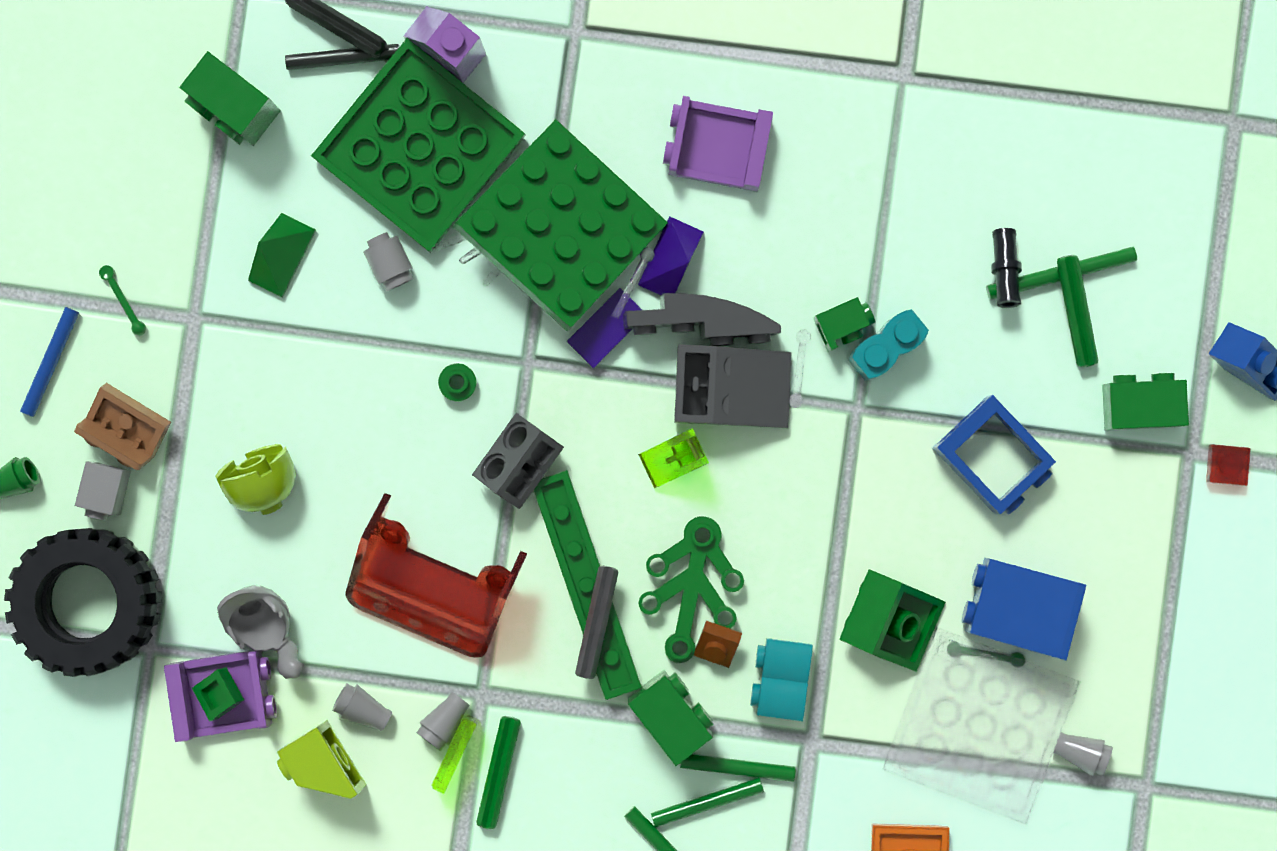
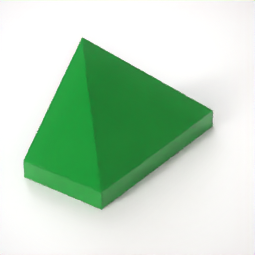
M281 213L258 242L248 281L283 298L316 229Z

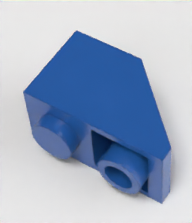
M1228 322L1210 350L1209 355L1225 371L1269 399L1276 401L1277 349L1264 336Z

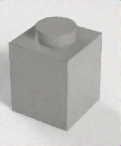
M85 461L74 506L84 508V516L107 521L108 515H120L131 470L94 461Z

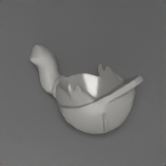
M251 585L230 593L220 601L217 606L218 618L225 633L233 639L240 649H244L245 646L254 651L273 649L278 654V671L280 675L285 679H296L300 676L304 664L298 661L297 646L290 640L288 635L290 627L289 608L277 593L261 585Z

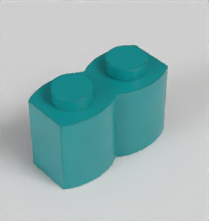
M912 309L905 310L888 320L878 334L867 338L857 345L851 352L848 361L864 381L874 379L887 372L895 364L898 356L917 348L925 340L929 329Z
M766 638L765 646H757L755 668H761L762 672L760 684L753 683L750 706L757 707L756 714L758 716L803 722L812 644Z

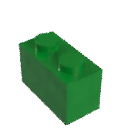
M1175 373L1151 374V381L1137 382L1136 375L1113 376V383L1102 384L1104 430L1189 426L1187 380H1175Z

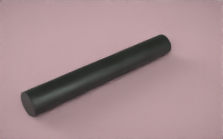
M399 44L386 45L383 53L378 58L372 57L359 48L289 54L285 55V64L287 70L384 61L392 57L399 48Z

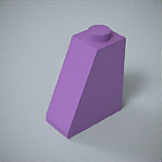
M426 6L403 35L405 39L408 38L462 83L467 80L486 56L480 36L452 14Z

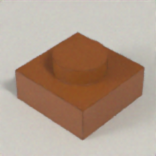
M706 620L693 656L729 668L739 646L742 633Z

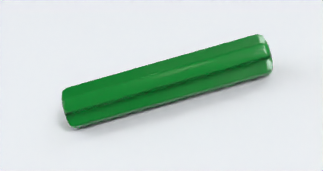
M1077 255L1062 256L1057 259V267L1076 364L1080 367L1093 366L1098 363L1099 359L1079 258Z
M502 716L500 719L476 824L482 828L495 829L497 826L521 724L520 720L515 717Z

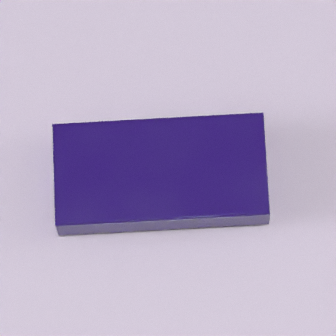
M619 288L566 342L594 369L633 330L624 329L623 313L642 309Z

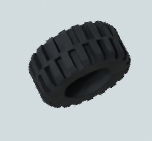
M69 529L40 539L36 542L37 546L35 548L27 549L21 555V565L13 567L8 577L13 581L12 588L5 589L4 601H10L11 611L4 613L6 623H13L16 632L11 634L16 645L24 644L27 648L24 655L32 662L39 660L43 663V669L52 673L61 671L64 676H91L114 669L124 662L130 661L139 654L138 650L142 646L148 644L153 636L151 629L153 626L158 625L161 614L156 611L157 604L162 603V591H156L155 581H158L159 578L156 570H150L146 563L150 559L143 551H137L133 547L134 543L126 537H118L114 535V532L105 529ZM79 565L92 566L101 570L111 581L117 598L115 617L109 628L103 633L90 638L75 637L68 633L58 623L52 608V592L56 581L64 571Z

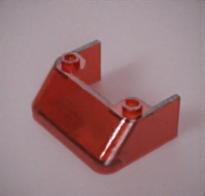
M384 492L360 538L345 592L346 599L353 607L463 655L473 658L484 656L513 593L528 553L520 550L511 572L500 565H489L480 570L478 577L408 548L410 535L405 527L398 521L385 518L392 495Z

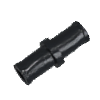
M999 228L992 231L995 262L991 264V273L996 277L997 307L1013 308L1021 305L1019 273L1022 272V263L1017 258L1016 229Z

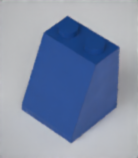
M984 557L983 564L977 563L972 576L971 585L976 587L973 601L967 600L964 606L961 622L966 624L965 631L1067 661L1087 585Z

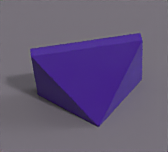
M671 216L667 220L668 223L665 225L638 283V286L660 296L664 293L677 292L704 231Z

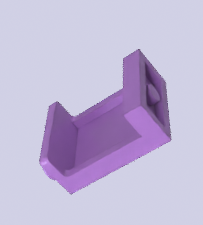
M683 95L681 105H673L670 127L677 128L674 142H666L662 164L670 165L668 175L758 192L774 112L758 109L756 113L690 100L689 96Z
M251 650L164 665L175 742L253 728H268L273 724L272 718L277 717L274 695H268L266 680L271 679V666L269 658L262 656V651ZM227 667L244 701L219 719L209 721L192 687L217 669Z

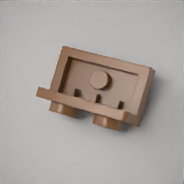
M106 382L99 388L86 418L76 425L74 432L84 438L89 445L100 448L114 456L122 465L139 471L155 457L171 421Z

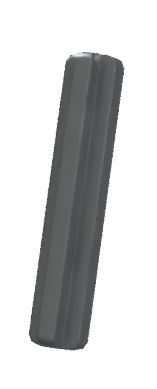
M601 565L598 568L575 670L576 676L581 678L594 679L596 676L619 573L618 569Z

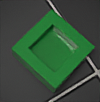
M227 667L217 669L192 687L209 721L219 719L244 701Z

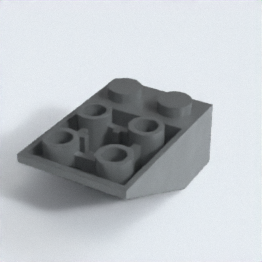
M678 344L674 423L788 428L792 352Z

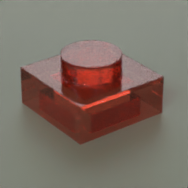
M1209 444L1206 482L1248 486L1251 448Z

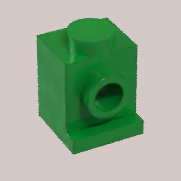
M858 297L813 317L828 352L838 348L836 341L841 339L843 345H846L864 337L862 329L876 323L868 303L861 304Z

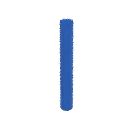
M68 307L64 308L20 412L31 417L35 416L80 312Z

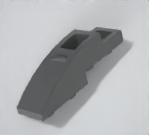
M664 293L660 296V309L626 311L623 313L624 329H633L634 335L657 334L656 327L671 326L672 333L694 332V325H699L700 340L710 339L711 346L733 345V338L748 337L749 344L771 342L772 335L781 333V325L766 315L747 306L707 295Z

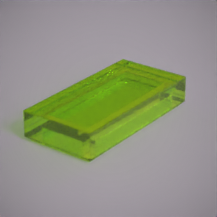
M468 714L463 717L431 784L433 786L432 789L443 794L446 792L479 723V719Z

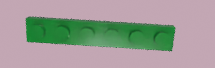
M568 470L542 478L535 487L534 493L577 619L584 634L600 563ZM613 601L596 671L605 700L642 688Z

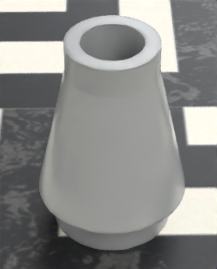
M346 683L332 711L340 714L339 719L369 726L381 732L392 715L391 710L385 708L358 684L353 687Z
M451 692L440 705L419 722L421 727L416 733L441 751L445 744L450 745L470 705Z
M1060 732L1053 754L1061 756L1091 776L1094 773L1103 776L1113 747L1106 745L1105 740L1068 735Z

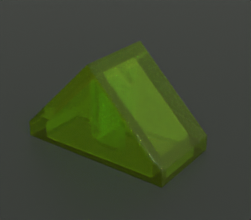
M693 428L638 454L654 489L709 463Z

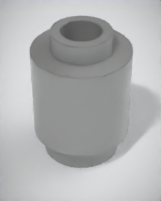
M385 232L367 241L369 248L363 251L378 284H383L386 292L414 279L410 272L413 267L398 236L390 238L388 233Z

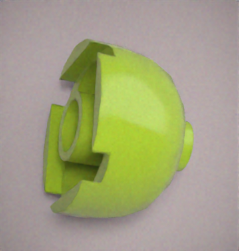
M281 444L268 445L245 453L247 460L238 466L232 460L217 472L216 480L230 504L238 510L246 512L261 511L262 515L271 514L283 506L282 501L289 496L296 477L291 456L286 446L283 448Z

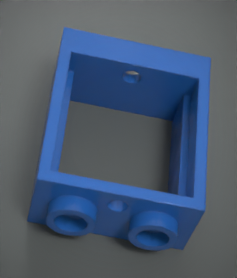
M993 394L986 396L932 447L994 514L999 515L1004 511L1008 515L1015 511L1025 501L1022 494L1031 485L1038 488L1046 482L1053 474L1049 468L1056 463L1052 456ZM993 415L1039 461L1000 499L955 453Z

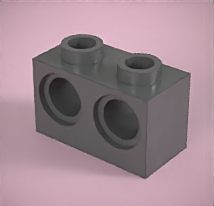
M515 413L472 473V476L495 494L521 509L564 446L521 415Z

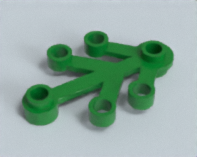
M698 516L691 519L684 528V539L661 554L651 555L646 562L648 573L654 577H661L667 573L670 564L691 552L689 565L686 570L656 590L644 592L638 601L640 610L645 614L652 615L660 610L662 603L683 590L675 633L668 636L664 646L667 657L675 663L687 662L694 655L695 643L690 634L699 593L714 614L713 620L715 624L731 629L737 620L734 610L724 604L703 572L706 555L722 575L721 584L725 590L729 592L739 591L744 585V577L740 571L732 567L718 546L721 541L719 525L715 520L706 516ZM699 528H706L709 531L710 537L708 541L700 543L696 540L695 533ZM654 558H661L665 562L664 569L659 573L653 572L650 568V562ZM730 573H736L740 578L739 584L734 588L728 587L725 583V578ZM649 595L654 596L658 602L657 606L652 610L645 609L642 604L643 599ZM722 611H729L732 614V621L727 625H722L718 622V615ZM675 642H685L687 644L686 653L683 655L675 654L672 650Z

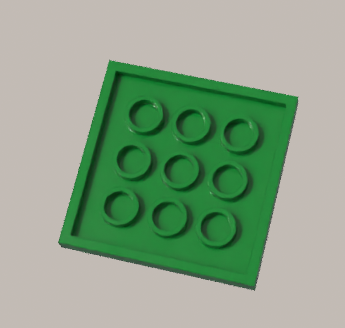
M406 38L312 153L311 157L431 253L525 138L526 134Z
M555 119L462 215L453 228L568 332L668 222Z

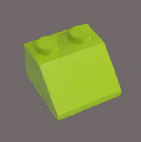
M328 720L277 751L280 757L277 760V765L281 773L288 781L293 779L297 786L351 799L358 795L367 785Z

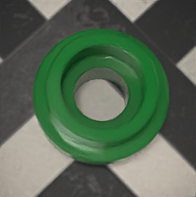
M454 363L445 367L438 379L441 393L452 401L468 399L474 393L477 385L476 376L472 369L461 363ZM455 375H461L464 379L463 387L457 390L453 389L450 385L451 378Z

